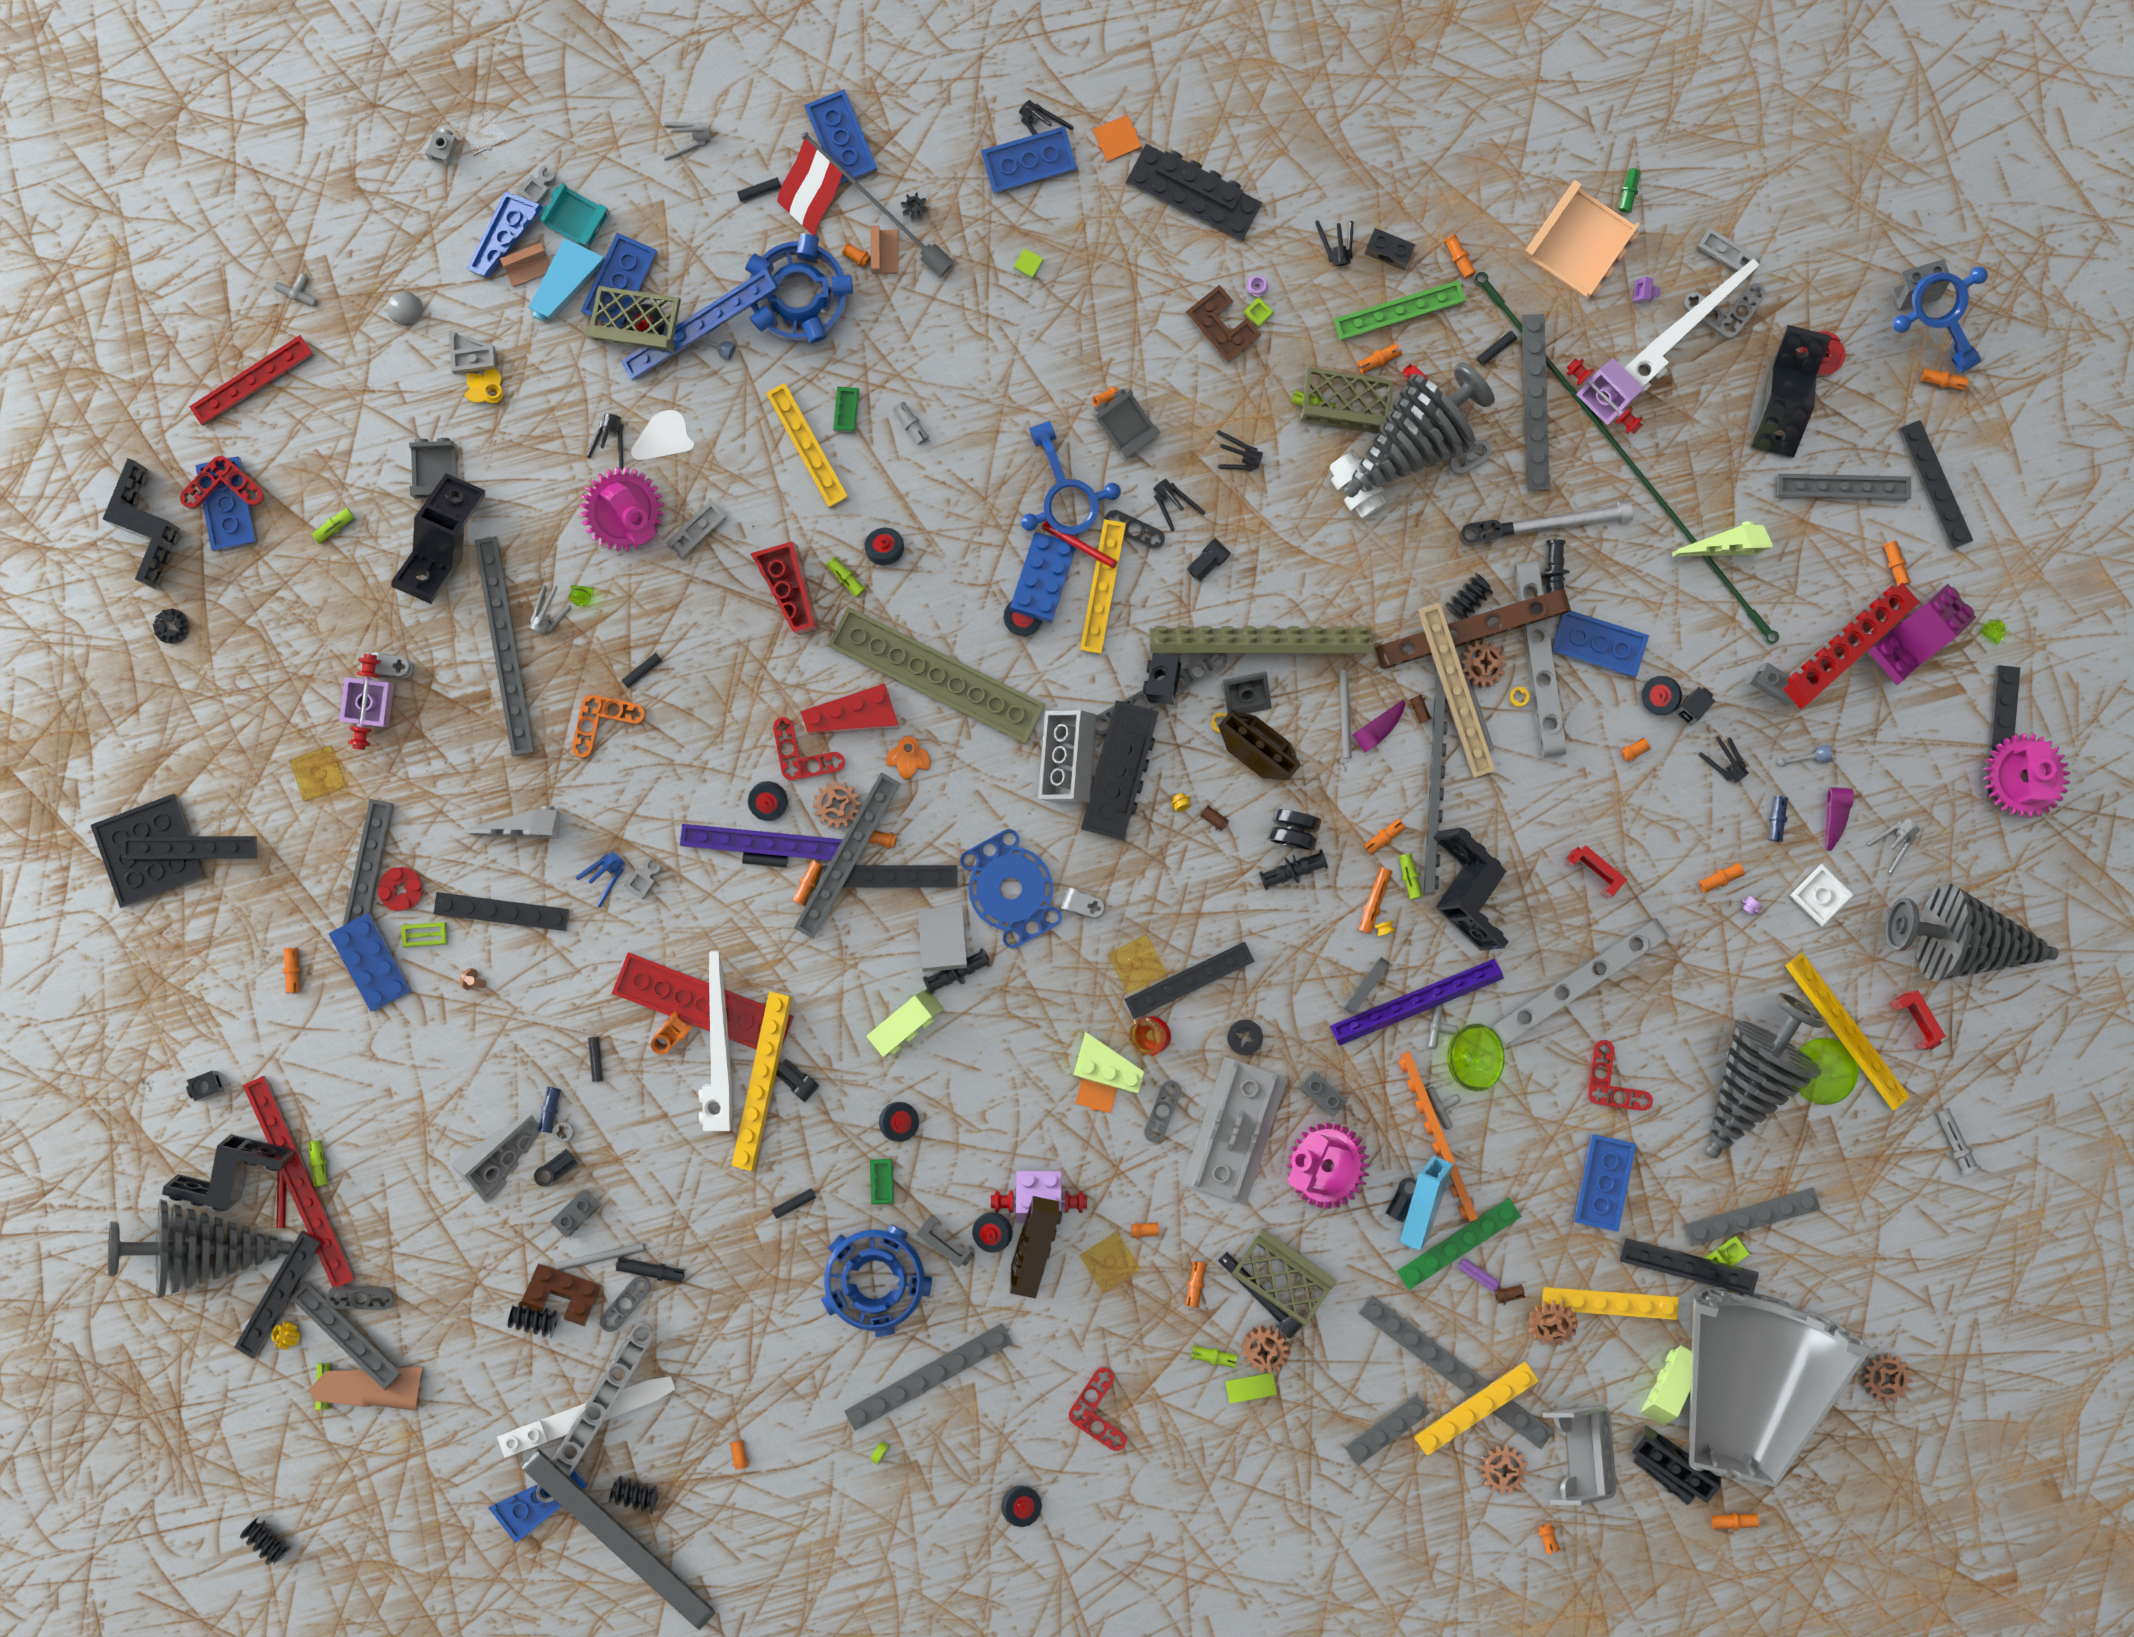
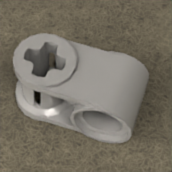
M372 652V655H377V660H381V664L376 665L375 669L379 677L407 679L413 675L414 666L404 657ZM405 665V669L398 670L399 666Z
M1069 887L1060 908L1091 919H1099L1105 912L1104 904L1100 899ZM1095 903H1098L1100 911H1095L1094 914H1091L1089 906H1094Z

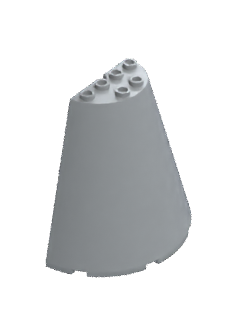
M1721 1287L1699 1290L1693 1300L1689 1430L1690 1467L1698 1471H1703V1469L1709 1470L1715 1475L1722 1477L1727 1475V1473L1734 1474L1733 1478L1738 1481H1753L1761 1487H1776L1861 1366L1871 1348L1859 1337H1850V1331L1841 1325L1805 1308H1802V1310L1789 1308V1302L1759 1293H1754L1753 1296L1740 1292L1729 1293L1727 1289Z

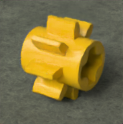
M283 1321L282 1326L276 1325L271 1335L272 1341L275 1342L274 1346L287 1351L289 1346H296L300 1339V1332L296 1330L297 1325L287 1321Z

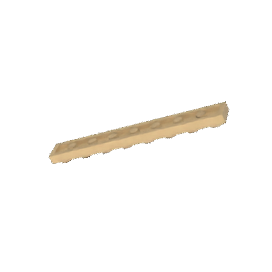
M1438 602L1418 610L1472 777L1475 778L1495 771L1441 604Z

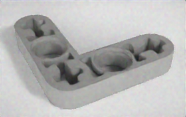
M1758 283L1751 284L1728 314L1716 306L1713 311L1716 312L1717 319L1709 321L1705 317L1700 322L1724 339L1734 338L1763 301L1766 295L1765 288ZM1750 290L1752 292L1758 290L1759 297H1755L1751 304L1747 302L1752 295ZM1691 292L1684 298L1683 307L1689 312L1695 307L1689 305L1690 300L1696 298L1698 300L1696 304L1698 305L1706 297L1698 292ZM1738 306L1746 307L1748 311L1747 316H1738L1736 308ZM1733 319L1737 321L1732 327L1734 333L1732 331L1726 333L1724 325L1728 326Z

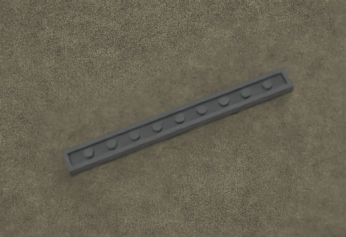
M498 537L475 540L511 755L514 757L535 753Z
M1438 672L1435 676L1423 894H1434L1435 889L1438 890L1439 876H1435L1436 867H1440V854H1437V845L1440 844L1433 837L1438 832V823H1442L1443 810H1439V801L1444 799V788H1440L1441 779L1445 778V766H1442V757H1446V744H1443V735H1447L1448 722L1444 721V713H1448L1449 704L1445 699V692Z
M1371 1295L1359 1311L1360 1315L1470 1397L1490 1385L1488 1381ZM1512 1399L1492 1412L1540 1449L1543 1448L1554 1433L1551 1428Z

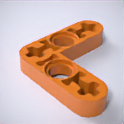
M597 695L586 696L580 708L572 744L573 753L579 758H588L592 754L600 718L638 725L646 718L645 709L635 703ZM592 699H595V703L598 704V707L592 710V715H596V719L584 716V713L589 714L590 712L587 703H591ZM611 704H618L620 707V712L615 716H611L608 713V707ZM624 706H628L626 710L631 712L638 708L641 717H636V720H633L631 715L625 714V718H622ZM585 721H591L594 725L593 730L589 733L582 731V723ZM580 734L585 737H591L590 741L588 739L585 741L588 751H584L583 754H580V750L577 749V746H581L583 743V738H579Z

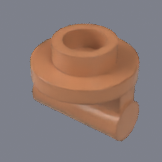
M473 968L467 969L460 976V985L465 990H469L473 986L484 988L486 981L477 978L478 973Z

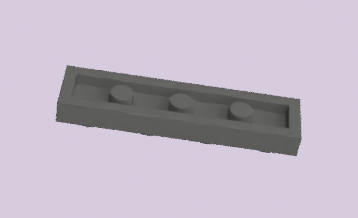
M1415 1394L1344 1448L1357 1466H1359L1431 1412L1420 1397Z

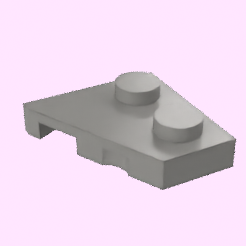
M453 331L449 332L451 371L453 374L496 368L495 347L492 344L479 342L474 338L464 337Z

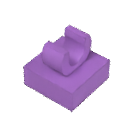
M1644 277L1635 281L1632 302L1641 304L1654 299V297H1659L1660 288L1653 286V278Z

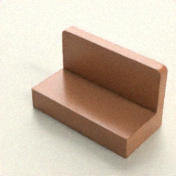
M879 225L871 226L872 274L898 273L897 230H880Z
M541 243L500 258L513 287L544 276L550 266V261Z

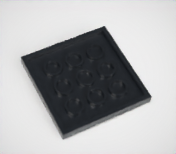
M176 794L168 795L90 825L120 908L130 906L206 877L200 859H121L122 837L191 836Z

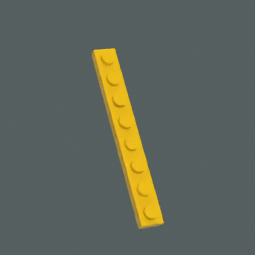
M1804 953L1798 954L1785 967L1820 1014L1826 1019V1022L1892 1110L1899 1108L1910 1098L1909 1094Z
M769 991L731 1166L755 1171L793 996Z

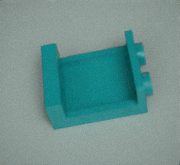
M561 183L559 187L553 190L551 194L552 200L549 205L543 207L540 213V221L545 227L590 249L610 212L604 205H597L572 191L564 183Z

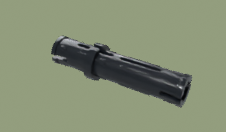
M618 1257L616 1263V1271L657 1278V1281L668 1280L682 1284L685 1275V1269L668 1267L663 1263L657 1265Z
M1636 1456L1633 1463L1662 1484L1669 1494H1674L1687 1506L1695 1498L1693 1493Z

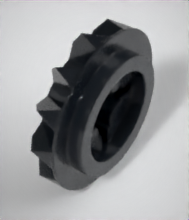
M173 608L162 610L161 613L155 616V621L152 624L157 638L168 644L181 641L187 635L189 629L187 617L181 611ZM174 620L173 625L178 630L169 629L166 631L167 626L163 622L168 621L171 623Z
M1239 1020L1230 1027L1227 1041L1230 1048L1237 1054L1251 1055L1261 1047L1263 1033L1255 1022ZM1249 1028V1037H1251V1039H1253L1254 1042L1246 1041L1245 1044H1243V1047H1241L1242 1039L1239 1038V1036H1237L1236 1033L1244 1034L1245 1031H1247V1029Z

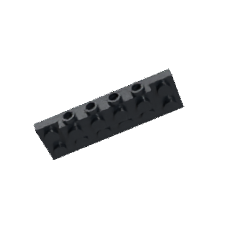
M1145 144L1126 180V184L1243 242L1262 206V202L1243 193V190L1240 189L1241 185L1236 181L1229 180V182L1221 179V174L1214 170H1210L1208 173L1201 169L1202 165L1194 160H1191L1190 163L1183 160V156L1177 151L1171 150L1170 153L1167 151L1164 153Z
M1115 700L1090 791V801L1087 803L1080 829L1124 841L1130 816L1136 813L1138 802H1134L1136 794H1140L1144 783V781H1141L1142 772H1147L1149 759H1146L1148 750L1152 751L1155 738L1152 736L1159 714L1158 711Z

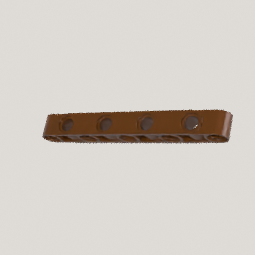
M1561 589L1447 625L1449 631L1457 632V638L1453 643L1455 647H1459L1571 611L1565 589ZM1535 604L1543 606V612L1539 615L1531 613V607ZM1496 617L1500 619V625L1497 628H1490L1488 626L1490 618ZM1425 631L1375 647L1381 669L1432 655ZM1409 643L1413 644L1415 647L1414 652L1409 655L1404 654L1403 647Z

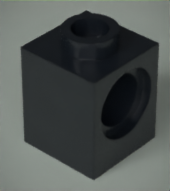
M210 1071L187 1080V1093L194 1101H202L225 1092L218 1071ZM202 1081H206L208 1084V1090L205 1093H202L199 1088Z

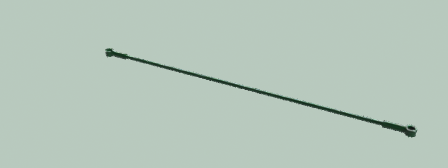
M1485 272L1477 273L1474 279L1475 284L1486 291L1495 304L1502 308L1522 333V324L1505 305L1504 299L1488 281V275ZM1483 276L1485 282H1479L1478 277ZM1546 355V364L1681 531L1692 544L1698 542L1591 409L1576 395L1577 392ZM1703 556L1746 609L1747 615L1764 634L1765 642L1770 645L1775 644L1779 640L1778 632L1771 630L1757 611L1750 607L1711 557ZM1773 634L1775 641H1770L1768 635Z

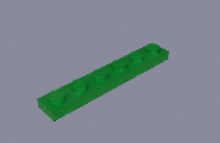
M1507 1198L1396 1272L1407 1289L1411 1290L1522 1216L1511 1199Z

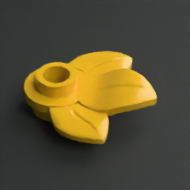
M496 368L487 369L484 371V375L467 373L466 383L469 390L465 392L464 396L473 403L486 401L490 404H496L500 402L504 396V391L500 386L502 378ZM495 392L496 396H490L489 393Z

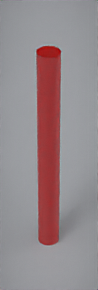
M1047 521L1043 523L1042 529L1112 569L1116 567L1117 561L1072 535L1063 534L1055 530Z
M279 1170L277 1172L276 1228H285L286 1182Z

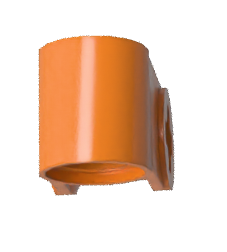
M674 1012L655 1032L650 1044L651 1049L656 1054L667 1053L678 1041L687 1035L692 1026L683 1022L678 1017V1013ZM658 1038L665 1039L667 1044H661Z

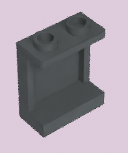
M1939 260L1902 272L1905 285L1895 287L1892 290L1899 311L1913 307L1912 294L1915 286L1922 278L1938 272L1949 273L1945 260ZM1940 280L1929 285L1923 293L1922 304L1941 299L1950 282Z
M1122 388L1112 395L1114 399L1106 403L1104 401L1099 404L1092 416L1119 455L1126 459L1161 432L1156 425H1153L1132 395V390H1124Z
M437 438V441L428 442V439H415V442L409 443L412 461L410 495L414 499L428 498L445 473L457 478V445L450 441V438Z
M1770 663L1761 664L1749 684L1787 707L1790 703L1795 704L1783 691V688L1789 684L1787 679L1790 676Z
M932 1215L929 1216L916 1235L957 1267H960L961 1264L966 1266L974 1256L971 1252L974 1248L970 1245L963 1255L959 1254L931 1232L939 1220Z

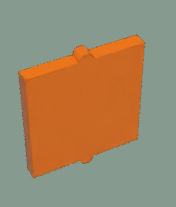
M1128 115L1093 129L1098 142V148L1102 150L1107 163L1142 148L1136 134L1137 129L1133 128Z
M1082 1079L1075 1104L1090 1107L1092 1111L1097 1109L1111 1113L1117 1089Z

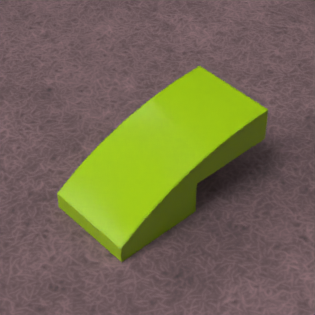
M1736 1234L1705 1258L1735 1265L1747 1257L1750 1251Z
M1273 1372L1225 1381L1229 1403L1277 1395Z

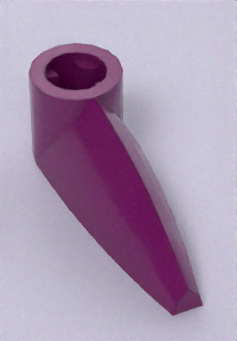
M1404 699L1353 734V737L1364 753L1379 744L1394 729L1405 708L1406 703Z
M1828 788L1826 797L1825 850L1832 851L1845 830L1850 808H1852L1854 800L1852 788Z

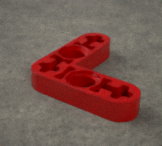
M224 456L213 458L180 494L181 503L188 509L200 507L222 482L251 506H259L265 497L262 489ZM219 462L222 464L225 463L224 466L226 467V469L224 471H222L221 469L218 470L219 467L217 466V464ZM211 470L219 476L217 479L209 473ZM237 475L242 476V485L234 487L232 485L233 477ZM204 477H210L212 479L211 486L206 489L202 488L201 480ZM197 487L204 493L202 495L200 493L195 495L197 491L194 488ZM249 488L252 492H257L258 498L249 501L251 496L244 490ZM189 494L195 495L194 499L196 501L194 503L188 502L187 496Z
M780 717L774 722L773 730L781 772L787 780L797 781L838 773L844 769L845 759L838 752L800 758L792 721L786 717ZM781 722L790 725V728L786 729L788 737L792 735V739H784L779 742V737L784 738L783 732L778 730ZM785 743H791L794 746L792 754L784 755L781 748ZM834 756L841 760L838 768H834L833 765H827L828 770L823 771L822 758H825V762H831ZM796 757V761L792 760V765L794 768H798V771L794 772L795 776L791 777L789 773H786V770L789 769L788 761L783 763V759ZM812 760H816L820 764L819 770L815 773L809 772L807 769L808 763Z
M1607 1040L1596 1042L1592 1052L1587 1090L1589 1101L1597 1105L1638 1111L1650 1109L1653 1104V1097L1649 1092L1610 1086L1614 1046ZM1603 1044H1606V1048L1609 1049V1053L1604 1055V1060H1609L1608 1064L1604 1062L1596 1063V1058L1601 1059L1602 1053L1598 1051V1047H1602ZM1598 1066H1604L1607 1070V1074L1603 1079L1597 1078L1595 1075V1069ZM1600 1088L1601 1093L1608 1094V1089H1611L1612 1091L1609 1095L1610 1103L1606 1102L1608 1098L1600 1097L1599 1101H1596V1097L1592 1096V1092ZM1618 1091H1622L1626 1095V1101L1623 1104H1618L1614 1100V1095ZM1630 1092L1634 1093L1632 1096L1634 1098H1641L1643 1094L1644 1098L1648 1099V1103L1640 1107L1639 1102H1632V1106H1629L1631 1100Z
M1100 1367L1094 1372L1070 1408L1069 1419L1075 1426L1109 1449L1119 1451L1125 1447V1434L1094 1413V1410L1114 1380V1374L1110 1368ZM1107 1371L1110 1380L1109 1382L1104 1381L1100 1387L1105 1388L1101 1392L1091 1383L1094 1381L1097 1384L1100 1380L1098 1374ZM1088 1390H1095L1097 1392L1098 1398L1095 1402H1088L1085 1399V1393ZM1082 1400L1085 1405L1092 1408L1090 1411L1085 1408L1083 1411L1085 1418L1083 1420L1079 1418L1076 1421L1074 1420L1075 1415L1073 1411L1081 1409L1082 1405L1078 1403ZM1095 1421H1099L1104 1425V1430L1100 1434H1095L1091 1431V1425ZM1108 1427L1112 1429L1109 1434L1114 1437L1117 1435L1121 1436V1445L1116 1444L1112 1446V1440L1106 1437L1105 1441L1101 1439L1106 1434Z

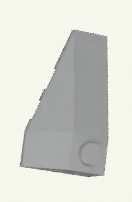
M541 806V810H531L468 828L467 834L559 839L560 812L555 810L553 806Z
M528 1113L468 1149L451 1165L473 1191L487 1203L504 1187L507 1182L505 1180L512 1169H516L518 1159L523 1152L528 1151L540 1131H537L539 1124Z

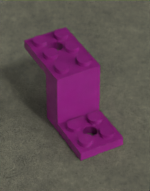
M1947 584L1929 601L1891 629L1868 652L1893 682L1898 685L1919 665L1955 639L1977 617L1974 615L1972 607L1965 604L1960 598L1959 592Z

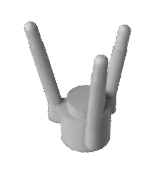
M664 122L663 125L667 127H684L672 128L670 132H691L692 139L697 140V142L671 152L663 158L667 160L698 146L706 145L705 140H710L708 122Z
M556 585L553 587L541 613H539L546 586H542L530 619L531 624L529 628L542 635H545L546 631L551 633L554 626L571 609V605H567L549 623L550 618L546 617L545 614L558 589Z
M1909 818L1903 823L1898 821L1894 826L1867 843L1868 846H1871L1895 830H1898L1896 835L1899 838L1890 849L1894 850L1902 841L1906 843L1892 864L1889 874L1894 872L1911 843L1917 838L1915 835L1920 831L1918 825Z

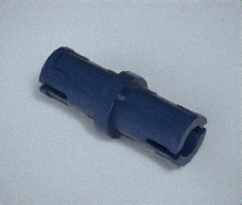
M1774 796L1773 812L1769 818L1771 821L1770 841L1783 842L1784 826L1788 820V817H1786L1788 797Z
M547 1087L545 1100L540 1108L542 1112L537 1131L552 1133L555 1114H558L557 1105L561 1089Z

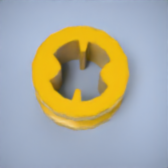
M1516 687L1509 694L1510 703L1517 708L1525 706L1530 699V694L1524 687ZM1516 691L1525 695V698L1522 699L1524 702L1519 703V700H1514L1513 696L1516 695Z
M1219 712L1212 717L1211 727L1215 732L1221 733L1219 728L1216 727L1217 722H1215V719L1225 718L1226 713Z
M1393 920L1374 926L1378 930L1377 937L1396 931V928L1392 926Z

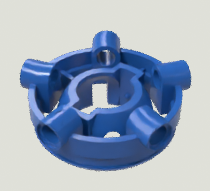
M802 233L800 234L799 241L780 244L770 249L762 257L754 253L747 262L745 270L751 273L750 278H752L764 269H768L772 273L774 270L773 264L787 257L789 264L780 268L773 275L777 286L780 285L784 277L786 278L796 273H805L814 282L820 283L823 288L822 294H815L813 300L804 307L794 308L788 306L782 301L781 297L776 298V295H774L776 291L764 298L768 299L772 312L765 305L759 309L758 302L751 306L754 314L749 319L761 333L767 329L772 334L786 340H808L810 344L825 339L828 336L827 332L841 317L847 295H853L852 276L844 275L837 260L828 251L818 246V237ZM790 255H796L797 259L817 263L818 259L825 262L836 274V276H831L832 287H829L827 277L813 265L792 263ZM831 293H833L834 300L840 301L839 306L832 318L823 325L818 314L822 309L824 311L828 310ZM779 314L783 318V323L793 326V333L777 329L776 327L779 324L775 316ZM803 327L804 333L797 334V328Z
M890 1224L887 1231L866 1230L848 1238L840 1234L828 1247L832 1254L828 1260L824 1275L826 1296L821 1298L830 1316L836 1313L846 1323L862 1330L874 1331L875 1337L895 1334L894 1327L905 1321L915 1311L922 1296L930 1297L932 1277L925 1276L924 1267L918 1253L905 1240L908 1232ZM870 1237L871 1248L861 1250L857 1256L849 1259L842 1274L832 1273L836 1259L842 1263L856 1248L852 1242ZM874 1237H881L882 1241L880 1244L897 1252L903 1248L909 1254L917 1275H911L910 1283H907L905 1268L900 1264L896 1256L885 1249L875 1248ZM870 1261L883 1262L891 1269L894 1276L900 1278V1282L897 1283L899 1290L891 1289L886 1296L879 1299L868 1298L859 1291L857 1284L849 1283V1273L851 1270L859 1271L865 1263ZM831 1277L841 1278L843 1294L839 1288L832 1292ZM906 1287H909L908 1296H914V1299L902 1315L894 1320L892 1313L874 1316L870 1318L871 1324L863 1323L866 1313L879 1314L888 1311L894 1303H898L901 1300ZM847 1295L853 1302L852 1306L862 1312L860 1321L852 1319L843 1312V1309L848 1307L844 1296Z

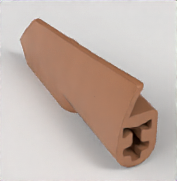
M396 1368L402 1375L386 1391L363 1369L326 1371L309 1390L315 1400L319 1402L371 1407L372 1405L417 1411L422 1390V1381L420 1379L423 1368Z

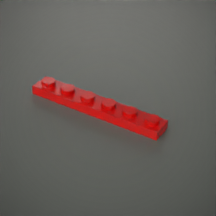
M299 335L189 407L199 423L204 426L314 354L303 337Z

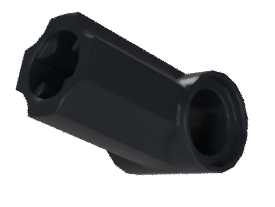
M1214 538L1203 549V553L1187 568L1190 575L1198 582H1201L1216 566L1219 567L1231 555V552L1217 538Z
M787 1058L777 1067L776 1075L803 1102H806L820 1086L809 1075L802 1073Z
M565 1149L547 1164L539 1167L534 1173V1180L539 1186L550 1187L559 1178L577 1166L578 1163L572 1154ZM543 1171H549L551 1174V1178L547 1183L540 1181V1174Z
M1415 1178L1401 1180L1386 1214L1404 1222L1413 1193L1408 1194L1405 1191V1184L1411 1181L1416 1186L1417 1179Z

